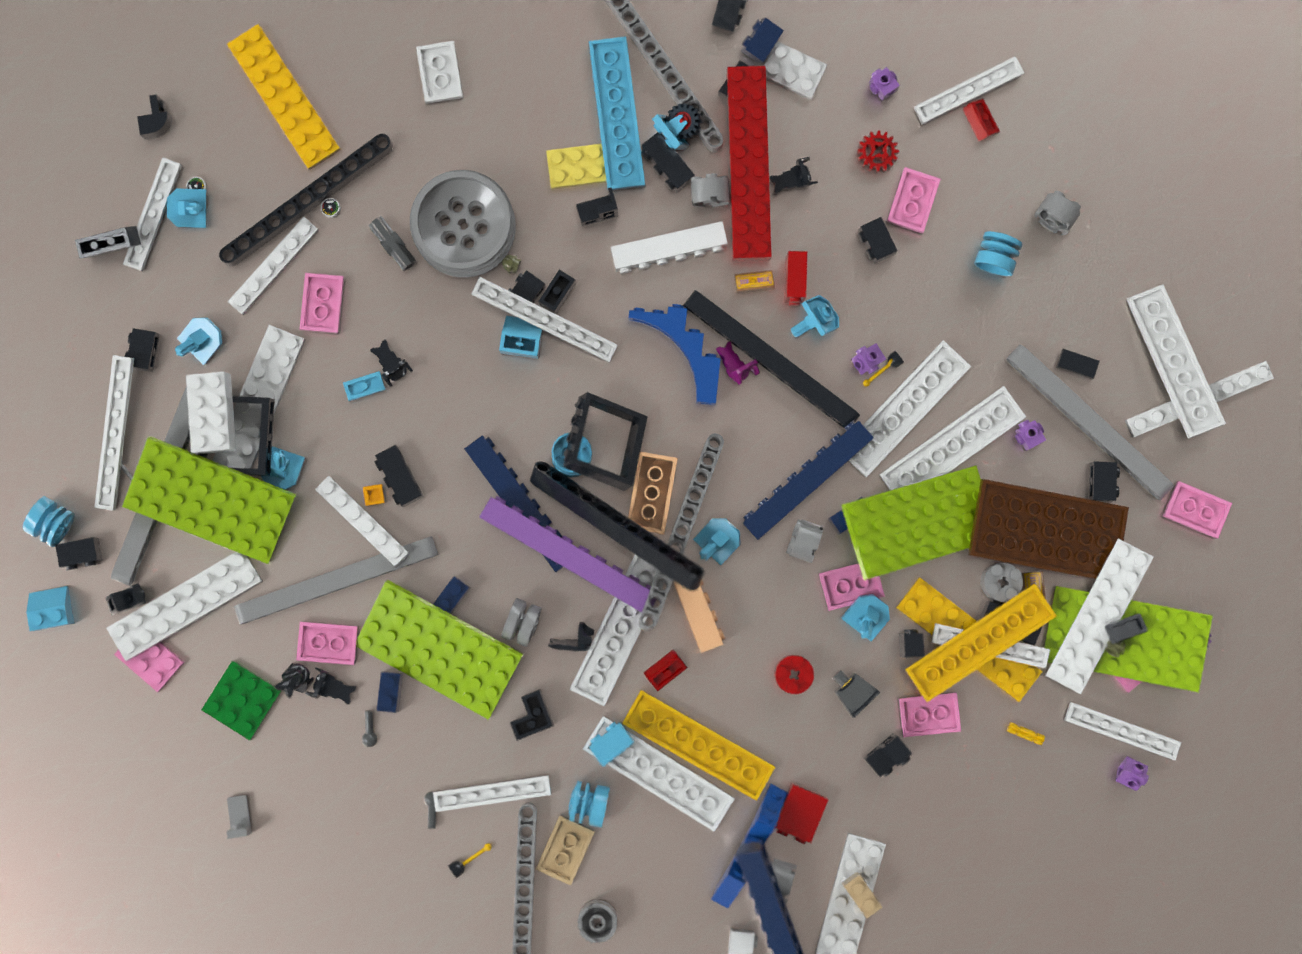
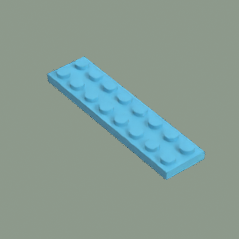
M626 37L589 41L607 189L612 187V190L645 186Z

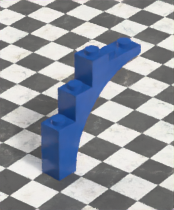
M672 304V307H668V314H664L662 310L645 312L643 308L629 310V321L644 323L659 330L681 349L694 374L696 404L716 405L721 358H717L716 354L709 353L702 356L704 333H700L698 329H689V332L685 331L687 308L680 304Z
M773 784L769 785L741 844L761 840L765 844L775 829L788 792ZM736 854L718 882L711 900L726 908L730 907L746 883L742 875L743 869L737 863Z

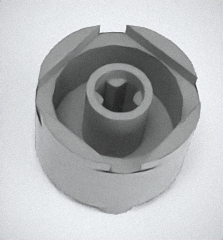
M712 173L706 174V178L692 177V205L694 207H705V205L718 207L729 204L728 176L717 177V174Z
M1055 191L1046 196L1036 211L1035 217L1039 216V223L1049 231L1056 234L1058 231L1063 232L1062 235H1067L1080 216L1079 210L1081 206L1077 202L1065 198L1062 192Z
M798 519L792 533L794 537H792L786 553L790 554L789 556L812 563L824 526Z
M996 563L984 570L981 575L980 585L989 599L1005 602L1021 592L1023 579L1021 572L1015 566L1009 563ZM1003 578V581H1005V585L1001 586V584L998 583V579Z
M774 859V861H771L785 903H787L788 898H785V895L789 896L795 876V872H792V869L796 870L797 865Z
M593 900L583 906L578 917V928L583 938L592 943H599L609 940L615 933L617 914L609 903L602 900ZM594 918H601L602 924L598 923L595 925Z

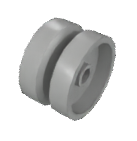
M516 598L501 637L511 641L517 631H519L517 644L527 647L538 626V619L542 608L533 604L529 607L527 613L524 614L527 606L526 601Z

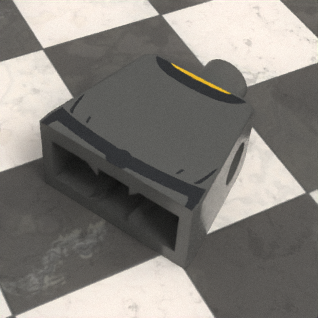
M840 670L833 677L840 685L834 692L853 718L881 693L856 673H853L848 678Z

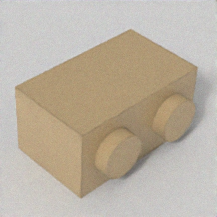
M858 872L842 882L866 919L882 908Z

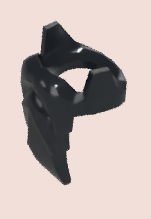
M810 157L797 159L796 166L790 168L789 171L783 172L782 175L769 176L770 181L775 184V194L784 189L790 190L795 187L798 189L818 183V181H811L810 171L803 164L809 161Z
M385 339L379 348L370 349L379 358V363L382 365L384 372L381 376L390 387H392L390 380L397 381L405 376L407 373L406 368L411 373L413 372L405 359L398 358L394 351L389 349Z
M579 622L578 639L559 640L551 638L548 646L560 651H588L592 643L590 636L594 635V629L588 627L585 622Z
M292 663L282 674V681L276 684L274 688L284 691L286 696L291 698L294 690L304 693L314 681V677L310 678L309 669L302 664L296 663L293 665Z
M315 667L320 674L316 677L313 685L314 693L306 691L305 694L315 699H318L320 696H330L334 699L339 698L349 705L351 702L350 694L355 691L356 686L345 685L342 681L336 680V677L329 674V672Z

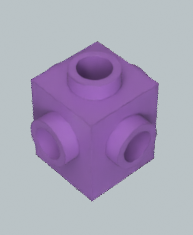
M887 67L883 70L879 68L871 74L869 87L875 95L878 94L882 101L898 90L900 85L896 81L898 80L897 76L892 70L889 71Z
M877 343L869 348H866V346L861 347L855 351L857 355L851 359L861 375L866 372L869 374L879 369L878 365L886 360Z
M1026 420L1018 424L1019 429L1015 430L1017 442L1019 445H1023L1026 451L1046 441L1042 425L1035 420L1032 422Z
M1127 756L1118 767L1116 781L1137 791L1141 785L1144 786L1148 781V766Z

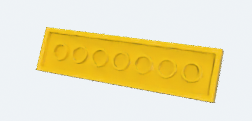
M259 24L227 43V46L309 170L341 150Z
M920 577L896 606L899 611L930 635H933L935 624L964 630L976 622L974 618ZM997 657L977 669V671L1017 702L1022 700L1043 672L1036 666Z
M1032 584L925 655V657L907 667L905 671L925 701L929 702L1055 618L1056 614L1036 584Z
M640 690L622 722L628 728L756 801L775 769L774 765L643 690Z

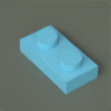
M380 371L343 382L349 402L386 390Z

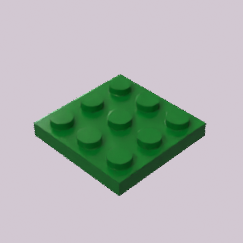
M233 660L201 711L251 741L282 691L276 690L274 685Z

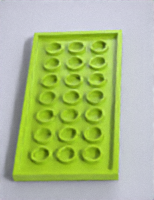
M149 436L122 507L269 564L296 494Z
M977 465L841 505L864 580L970 547L981 481Z
M388 579L385 581L356 641V647L488 720L523 656L517 650Z
M1060 586L1055 587L1052 610L1056 617L1049 621L1044 648L1050 649L1047 663H1052L1090 592ZM1131 600L1121 620L1140 613L1148 631L1124 640L1126 645L1125 652L1118 658L1111 656L1104 650L1093 672L1199 692L1213 615Z

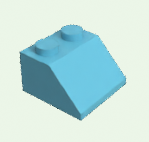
M68 586L29 593L26 611L29 631H40L75 624Z
M613 722L605 728L607 732L604 735L598 734L590 740L592 744L589 748L602 767L634 743V739L621 722L618 724Z

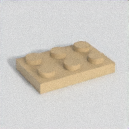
M559 815L535 870L571 885L595 831L579 823L571 822L568 818Z

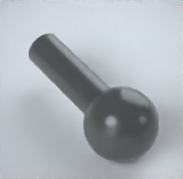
M371 710L365 711V734L362 736V743L366 747H372L377 743V736L373 733V715Z
M428 792L424 797V802L428 806V829H436L433 792Z

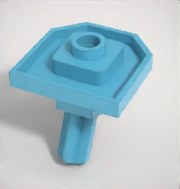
M177 188L167 197V218L176 227L206 228V189Z
M818 295L802 303L808 316L804 318L805 320L793 326L791 332L797 338L808 330L817 328L820 335L824 336L839 328V316L831 303Z
M208 317L193 318L177 339L182 344L178 345L175 351L176 355L181 357L191 352L205 365L222 345L221 330Z
M272 446L270 476L261 477L264 482L287 490L297 484L306 458Z
M712 518L693 539L702 548L699 552L702 560H708L712 557L720 565L741 545L740 531L726 518Z
M874 594L860 595L841 618L861 633L863 639L867 638L872 641L890 620L889 607Z

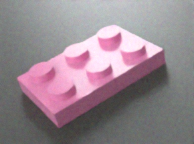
M904 167L887 222L923 234L941 179Z
M305 273L300 330L339 334L344 276Z
M1177 481L1163 517L1218 539L1232 503Z
M859 563L819 573L828 611L850 606L860 595L874 594L878 598L885 597L880 577L877 576L864 580Z
M300 622L296 660L355 665L359 626Z
M162 642L129 661L124 660L119 649L114 654L156 692H160L185 663Z
M956 692L939 694L929 702H926L923 696L898 698L903 737L961 731Z

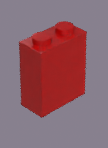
M788 251L784 303H789V306H800V303H803L806 299L808 251Z
M791 783L779 814L780 817L775 826L777 833L786 837L788 834L795 836L794 840L805 844L806 841L811 843L828 803V798Z

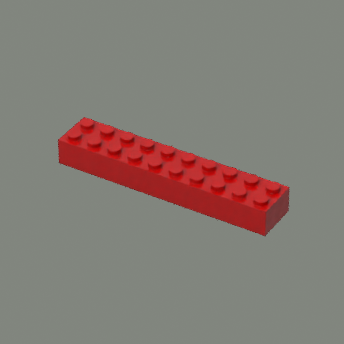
M766 66L727 67L732 261L770 260L772 254Z

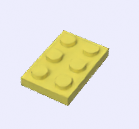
M602 144L546 151L551 189L606 182Z

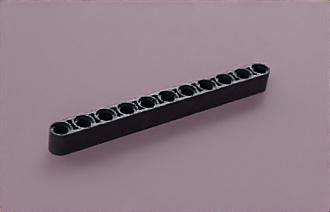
M386 134L376 135L224 246L219 252L220 260L230 267L239 264L321 204L325 199H328L388 155L393 149L390 138ZM381 141H388L386 147H379ZM366 152H372L373 155L370 159L363 158ZM351 163H357L355 170H348ZM336 174H341L342 178L340 181H333V177ZM321 185H325L326 190L323 193H318V188ZM310 196L311 201L308 204H303V198ZM294 207L295 213L287 215L288 209ZM274 219H280V224L276 227H273L272 221ZM259 230H264V236L261 238H257V232ZM249 241L248 248L241 249V244ZM233 252L232 260L227 261L226 255Z
M694 290L683 304L689 312L730 341L750 358L756 359L763 368L844 429L852 421L856 422L860 417V414L700 292Z
M538 461L534 464L530 477V482L685 589L690 591L698 590L704 575L702 567L548 463Z

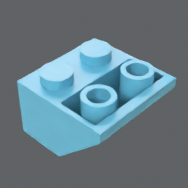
M506 316L501 334L500 353L538 359L543 330L518 317Z

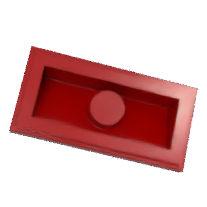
M984 98L971 102L963 108L978 141L985 140L1000 132Z
M671 650L648 668L644 675L654 688L659 691L688 667L678 654Z

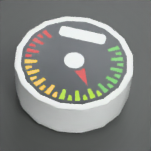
M192 177L188 180L186 186L187 189H207L205 181L200 177Z
M328 198L322 202L321 211L326 217L334 218L339 215L341 207L337 200Z

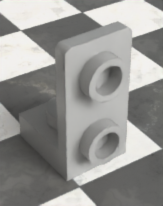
M247 796L227 798L231 827L227 831V838L244 837L252 834Z

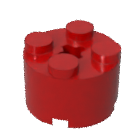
M788 655L778 661L774 670V679L778 687L789 694H800L808 690L812 685L814 670L810 662L804 657ZM791 670L799 672L797 674V679L789 677L791 675Z

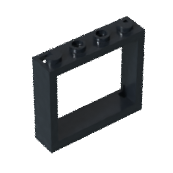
M586 392L575 403L576 412L571 419L572 429L568 434V446L563 454L565 457L563 468L625 491L633 486L648 416ZM589 406L632 422L620 475L577 459Z
M232 396L233 403L262 404L258 469H232L247 475L270 476L275 399ZM199 454V456L207 458V454Z

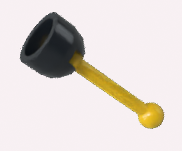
M893 351L888 356V364L872 377L863 381L865 387H868L871 381L889 367L897 368L904 363L896 351Z
M485 844L483 849L464 862L454 861L449 864L448 867L456 878L461 876L465 869L464 866L485 851H490L492 848L491 844Z

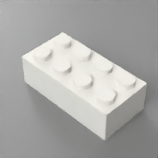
M214 372L186 375L191 453L199 455L236 451L231 374Z

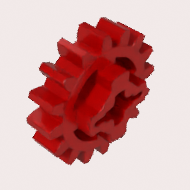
M878 130L877 134L874 135L871 131L869 138L864 136V142L859 143L861 148L857 150V153L862 155L858 160H864L862 166L868 165L869 171L875 168L876 173H878L880 168H882L885 172L887 165L892 168L894 165L892 161L896 162L898 159L895 156L899 153V150L895 149L898 143H892L894 137L888 138V132L881 135L880 130ZM866 146L868 147L867 149L869 150V156H868V157H867V155H866ZM883 147L881 153L874 155L875 150H879ZM888 147L890 148V157H889V154L887 153V148H888Z

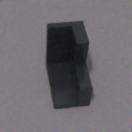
M612 187L608 188L607 196L576 205L582 227L618 217V208Z

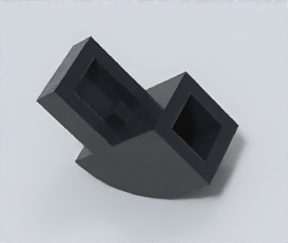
M157 94L149 95L152 114L137 116L140 136L144 139L157 138L164 135L172 123V116L166 111L164 100H161Z
M139 583L106 597L111 615L146 604L145 593Z

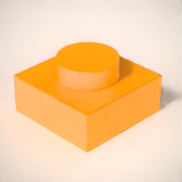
M383 484L363 487L365 506L385 503Z

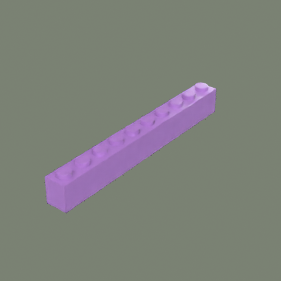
M496 496L495 499L492 497L489 499L479 516L481 519L642 612L651 589L650 585L647 584L646 587L640 585L638 578L631 574L629 577L623 575L622 572L624 570L616 565H613L611 568L605 564L607 560L598 555L594 558L589 555L590 550L581 545L577 548L572 545L573 540L564 535L560 538L555 535L556 530L549 526L543 528L538 525L540 521L532 516L526 518L521 515L523 511L515 506L509 508L505 505L506 501ZM657 599L650 600V604L652 607Z

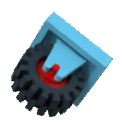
M678 104L668 111V116L657 114L652 120L655 123L653 125L660 134H664L667 138L665 142L671 149L685 150L690 146L686 139L692 138L693 135L698 134V130H701L700 124L702 120L700 117L702 115L692 105Z

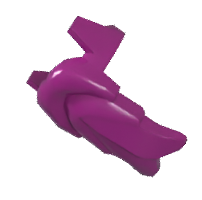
M730 341L724 347L719 346L716 348L722 358V363L726 367L728 376L734 382H737L738 385L749 376V371H752L755 375L760 373L757 360L755 359L745 364L740 360L738 354L733 351Z

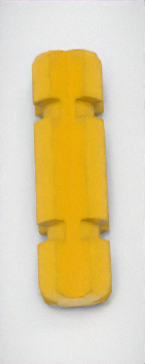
M1010 722L1007 727V732L1016 734V736L1031 742L1034 741L1038 745H1042L1045 740L1044 735L1035 734L1034 731L1022 726L1018 727L1015 723Z

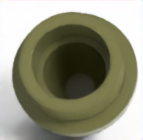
M507 255L502 260L503 268L508 273H517L521 259L517 258V255Z
M1110 640L1107 641V647L1105 648L1107 653L1117 658L1124 654L1126 646L1124 641L1113 645Z

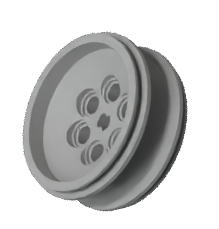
M453 170L436 176L419 191L410 213L411 235L421 255L436 270L453 277H475L494 269L507 256L515 238L516 222L509 198L494 180L475 171ZM462 204V211L455 212V205ZM475 208L482 209V213L479 216L472 215V211ZM449 218L450 223L447 226L441 225L442 219ZM463 222H466L468 225V228L465 230H462L460 224ZM486 226L488 230L485 234H479V227ZM449 236L456 237V241L453 244L446 243V239ZM473 240L475 244L471 248H466V241Z

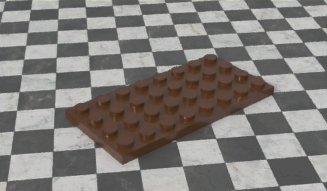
M981 479L968 556L1097 579L1117 540L1124 541L1129 507Z

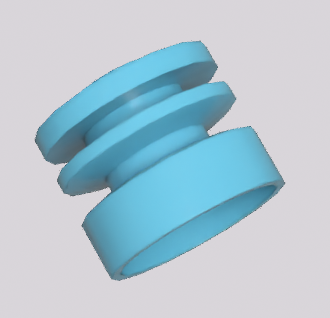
M985 232L983 235L984 241L980 244L985 250L978 251L974 262L975 266L993 274L1012 276L1017 264L1012 258L1019 256L1018 250H1021L1022 242L1004 233Z
M565 433L553 443L551 451L552 464L555 469L569 478L579 477L581 474L563 468L565 458L563 454L568 446L567 437L569 434ZM583 436L577 459L590 464L592 449L589 441Z
M43 496L30 509L22 528L23 531L33 537L40 535V541L47 542V545L50 547H55L70 530L75 514L62 506L57 509L58 505L55 501Z
M577 781L571 794L568 809L569 821L574 822L577 813L580 814L579 823L582 824L586 815L589 816V825L602 828L610 787L597 785L594 793L590 792V783H587L585 791H582V781Z

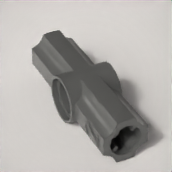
M382 216L371 222L369 225L370 229L381 241L380 244L390 256L392 255L403 271L411 268L417 261L404 246L405 243L399 235L390 228Z

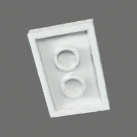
M454 41L416 47L425 103L463 98Z
M777 41L764 65L766 66V80L811 100L827 64Z

